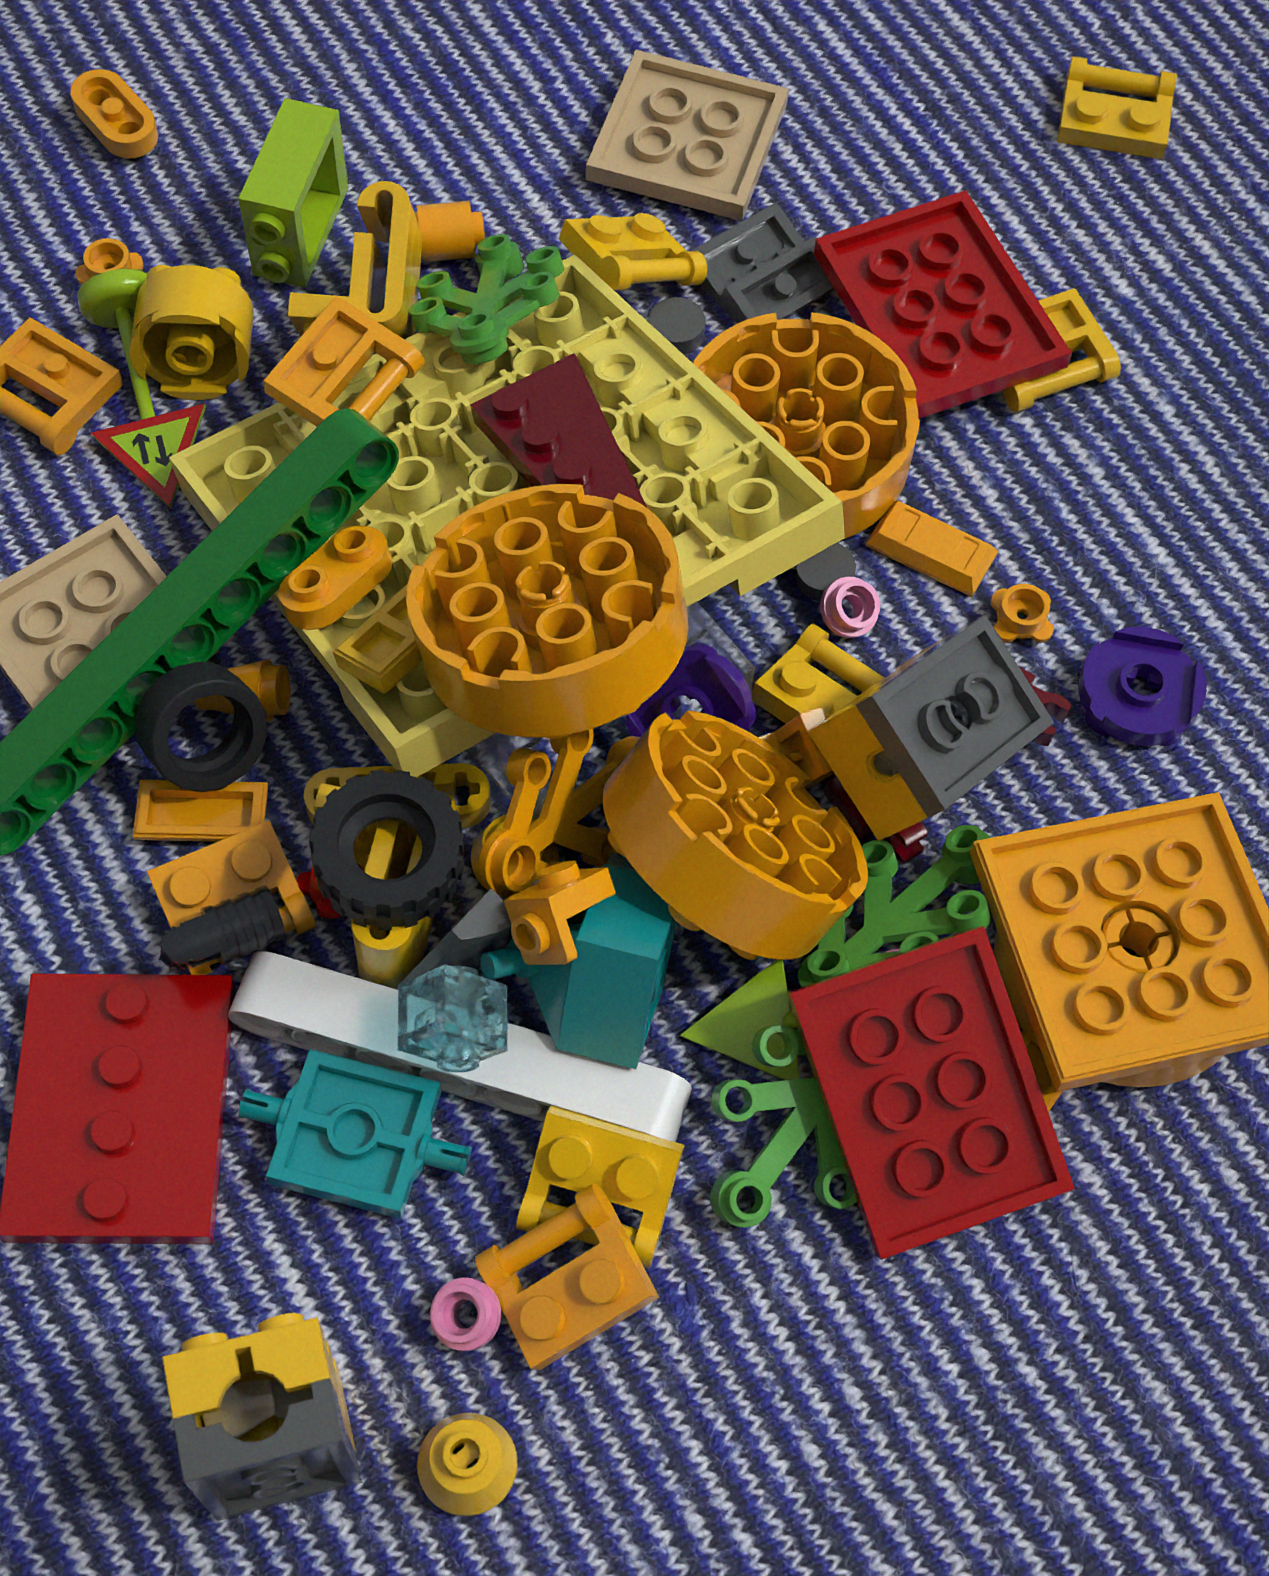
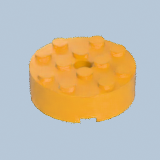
M811 312L810 320H777L776 313H770L747 319L726 329L712 339L695 358L693 364L842 501L844 539L860 533L873 525L886 514L895 500L898 499L908 477L919 431L920 420H918V408L915 399L917 389L904 363L878 337L851 322L825 314Z
M550 484L501 494L468 509L444 526L434 536L436 547L425 559L422 566L414 564L410 573L406 592L407 613L424 669L433 691L453 713L473 725L495 733L518 737H545L556 740L565 738L573 733L599 727L621 716L629 715L636 711L643 702L651 697L667 681L676 668L687 642L689 628L688 612L678 554L672 536L663 522L653 512L639 502L620 493L617 494L614 500L584 495L583 485Z
M689 710L684 713L680 720H672L667 713L659 715L605 783L602 802L604 814L610 828L608 840L611 846L619 854L627 858L644 881L668 903V910L671 916L681 926L691 931L704 930L713 937L728 944L734 952L745 959L754 960L761 956L786 960L806 955L861 896L868 882V868L863 849L853 829L837 806L831 807L828 811L823 809L808 791L804 789L811 780L805 772L762 739L721 718Z

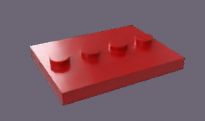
M966 190L815 239L814 255L855 324L869 331L888 345L908 369L917 389L915 399L918 408V419L1068 368L1072 355L1071 350Z
M984 926L965 930L786 993L876 1257L881 1260L1075 1189Z
M31 973L0 1207V1240L3 1243L213 1244L232 1021L229 1019L228 1013L235 997V982L232 975Z

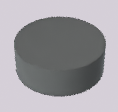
M672 297L658 302L652 308L649 315V323L682 354L690 353L701 345L705 334L706 319L699 305L686 298Z
M835 543L795 566L794 580L796 586L806 597L820 602L822 594L829 584L843 577L855 576V559L845 546Z

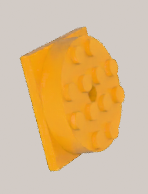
M1219 792L973 841L969 853L997 928L994 956L1017 1023L1040 1048L1056 1092L1100 1082L1129 1087H1155L1173 1084L1202 1073L1226 1054L1269 1045V908ZM1123 947L1134 950L1140 957L1130 955Z

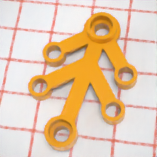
M593 728L570 734L562 739H550L551 747L558 754V758L540 817L531 825L539 789L546 785L551 774V762L548 755L543 751L524 747L516 749L510 755L506 766L507 779L511 785L515 786L503 828L493 832L487 838L479 853L478 872L482 885L488 891L492 889L496 894L502 896L511 895L529 888L537 879L536 874L539 871L562 863V861L551 860L547 863L540 860V852L551 843L580 853L582 860L586 864L602 867L605 864L615 866L621 854L609 843L608 833L610 830L600 827L588 828L577 822L603 803L605 783L640 737L628 736L623 740L615 742L608 752L606 766L576 790H574L583 758L589 752L593 743Z

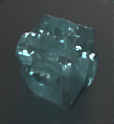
M448 965L440 966L398 984L397 1050L435 1061L440 1070L453 1073L475 1070L479 1067L480 1061L508 1051L507 985L479 976L478 971L474 968Z

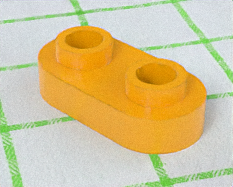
M96 69L81 74L73 81L70 93L77 116L109 152L121 158H137L149 153L156 146L158 130L153 112L118 74L109 70Z
M369 526L347 527L335 534L287 575L278 591L287 620L293 626L306 630L329 626L341 618L383 581L391 571L393 563L384 534L378 529Z

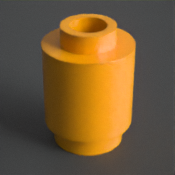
M470 201L416 205L417 211H414L422 233V263L475 258V246L485 239L482 211L471 212Z

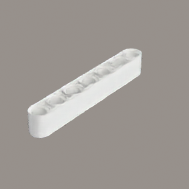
M265 951L253 953L228 1013V1017L233 1023L256 1035L308 1051L312 1049L441 1083V1090L543 1122L545 1121L547 1111L551 1106H555L676 1142L692 1090L690 1083L684 1078L661 1068L639 1062L637 1069L562 1051L556 1049L550 1035Z

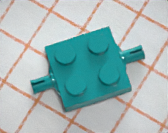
M309 1049L299 1081L287 1093L285 1099L246 1089L242 1096L244 1101H240L238 1110L239 1118H247L276 1126L277 1145L266 1174L269 1185L402 1219L413 1182L423 1171L425 1165L459 1173L464 1176L472 1150L471 1146L466 1147L433 1138L432 1121L442 1092L440 1082Z

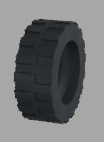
M382 769L370 771V775L363 777L356 775L346 780V784L340 789L334 788L326 796L327 801L322 808L318 807L313 817L314 830H310L309 845L318 888L323 898H328L331 901L332 909L341 916L345 914L352 918L354 924L365 928L366 925L378 926L379 930H392V927L405 925V928L418 925L419 920L427 916L429 918L433 917L440 911V906L446 900H451L456 893L457 880L462 879L464 870V837L462 821L458 810H453L451 799L444 791L439 792L434 788L433 782L424 777L419 779L410 776V772L397 770L396 773H388ZM382 820L400 821L410 826L418 834L422 843V854L417 865L406 875L395 879H378L366 874L357 865L353 855V848L358 835L367 826Z

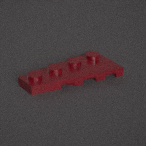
M575 353L470 404L474 423L531 487L550 484L583 485L584 495L614 500L617 494L620 493L647 508Z

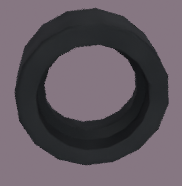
M200 661L176 666L157 678L141 698L135 718L137 743L145 756L163 778L183 790L207 792L227 787L244 776L260 757L267 737L266 712L256 694L239 677L223 666ZM212 695H222L228 699L234 707V719L229 733L217 747L204 755L192 758H181L171 751L167 738L172 722L184 707L199 698Z

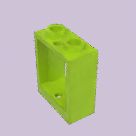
M284 98L238 198L252 274L254 276L263 277L274 283H288L306 288L349 189L339 110Z

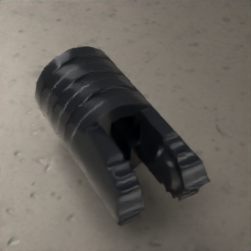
M266 885L255 888L252 892L241 893L233 899L228 898L219 901V904L208 905L201 908V916L180 923V927L173 926L171 930H166V935L161 936L163 942L159 944L161 946L159 960L163 961L169 967V970L176 969L178 972L179 969L186 970L187 966L193 968L214 959H218L220 964H225L236 957L241 958L249 955L252 951H260L268 948V945L286 941L282 918L270 890Z

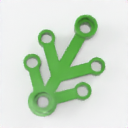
M496 234L483 239L477 245L478 253L475 256L481 275L477 293L453 287L450 275L446 271L429 273L417 281V288L422 300L417 301L409 308L415 330L421 333L434 332L449 337L453 350L461 354L465 363L481 364L498 358L508 348L506 337L509 334L508 328L538 308L547 306L559 298L560 294L555 277L564 271V265L557 247H542L529 253L526 256L528 270L519 275L524 270V263L517 243L511 242L506 234ZM514 278L513 280L509 281L508 283H506V284L504 285V282H505V281H508V280ZM445 307L469 315L463 318L447 315Z
M974 825L956 827L945 838L941 851L943 856L893 901L892 877L898 870V862L892 845L884 840H873L862 845L868 868V882L864 893V927L846 942L845 918L851 914L854 906L852 905L818 943V950L807 956L800 965L798 980L801 988L939 940L937 935L960 933L977 926H984L986 929L991 921L990 911L985 896L975 890H965L953 895L949 899L946 908L920 911L954 881L960 884H976L980 882L969 852L973 841L991 837ZM969 911H974V912H972V913H970V914H964V913L969 912ZM903 941L900 951L875 953L885 943Z
M783 1025L766 1026L761 1028L753 1038L752 1050L755 1058L761 1064L768 1067H783L793 1062L797 1055H807L799 1030H791ZM773 1033L781 1036L785 1046L783 1054L777 1059L772 1058L766 1048L767 1040ZM815 1077L750 1084L740 1079H730L719 1083L715 1087L711 1098L714 1112L726 1121L741 1122L751 1118L758 1111L793 1107L746 1171H728L715 1181L711 1190L710 1201L715 1215L722 1222L732 1226L747 1228L755 1226L764 1220L771 1207V1186L813 1129L815 1132L819 1173L814 1183V1190L818 1200L825 1206L839 1209L851 1207L857 1202ZM734 1087L738 1088L744 1096V1105L735 1114L728 1110L725 1102L728 1091ZM840 1174L845 1179L846 1191L840 1199L835 1200L830 1194L829 1184L835 1175ZM749 1186L755 1194V1203L749 1211L743 1213L737 1206L736 1198L738 1192L743 1187Z

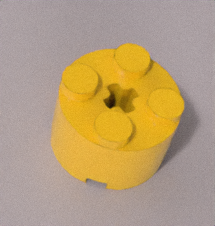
M157 265L151 268L147 273L146 280L138 291L129 349L130 360L136 373L144 380L147 374L160 382L161 392L186 400L217 398L226 394L227 386L238 378L240 384L248 372L254 318L252 302L246 291L241 287L240 277L234 271L225 267L210 269L195 265L173 267Z

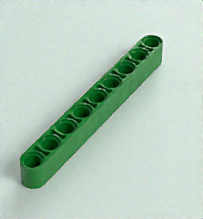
M344 408L329 415L0 742V855L11 853L22 846L136 732L135 718L141 698L157 678L176 666L199 661L206 662L279 589L285 577L318 550L391 477L399 461V450L395 442L354 409Z

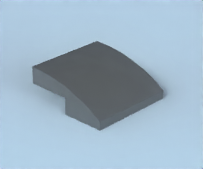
M777 202L691 250L701 252L706 258L707 276L704 282L701 283L702 287L736 323L770 313H776L777 320L787 319L835 291L814 255L815 237L813 236L804 241Z
M538 878L531 884V886L539 883ZM490 889L398 986L406 993L413 994L448 985L479 969L483 953L505 948L513 937L511 922L504 900Z

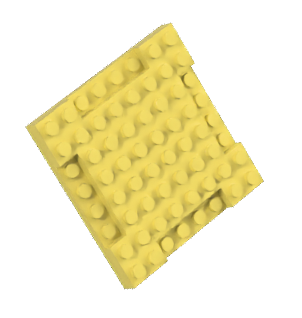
M575 254L562 260L564 271L555 277L560 294L559 298L547 306L538 308L508 328L509 334L506 337L508 348L501 356L494 360L481 364L465 363L461 354L453 350L450 338L434 332H418L404 339L421 352L425 363L413 378H405L370 420L374 426L395 442L399 450L397 467L391 477L330 537L332 538L341 530L351 526H369L378 529L384 534L393 562L391 571L383 581L333 624L314 630L300 629L293 626L337 683L344 703L396 771L410 772V776L413 777L424 774L492 736L495 732L465 721L444 705L433 691L422 661L392 689L383 694L337 666L332 651L408 584L414 564L422 566L425 559L436 547L434 536L444 526L468 509L501 494L531 487L474 423L470 404L575 353L647 508L663 522L672 536L678 554L687 607L726 585H729L739 596H742L845 538L842 501ZM458 312L452 316L463 318L469 314ZM377 353L372 355L332 405L339 410L349 408L387 362L386 359ZM278 402L170 456L169 459L183 494L213 531L317 427ZM278 589L270 598L285 616L279 599Z

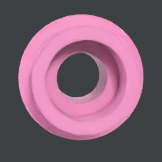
M843 577L829 584L824 590L820 601L821 615L825 624L833 633L844 638H855L866 634L875 625L880 612V599L876 590L869 583L856 577ZM842 599H846L851 603L853 607L852 618L847 617L844 613Z
M473 1278L454 1279L441 1287L433 1299L430 1309L431 1326L437 1338L451 1349L459 1351L479 1349L494 1337L501 1321L499 1299L493 1289L483 1281ZM467 1301L473 1302L478 1312L475 1323L469 1328L463 1327L458 1318L461 1305Z

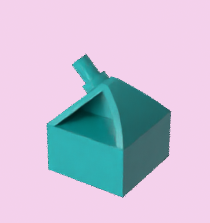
M605 864L601 868L608 867L616 894L566 919L577 951L576 959L567 964L527 965L523 961L521 952L514 940L511 939L508 947L483 953L480 963L482 972L488 980L516 974L519 978L528 977L556 1049L637 1069L663 991L677 921L671 916L668 910V903L636 871Z

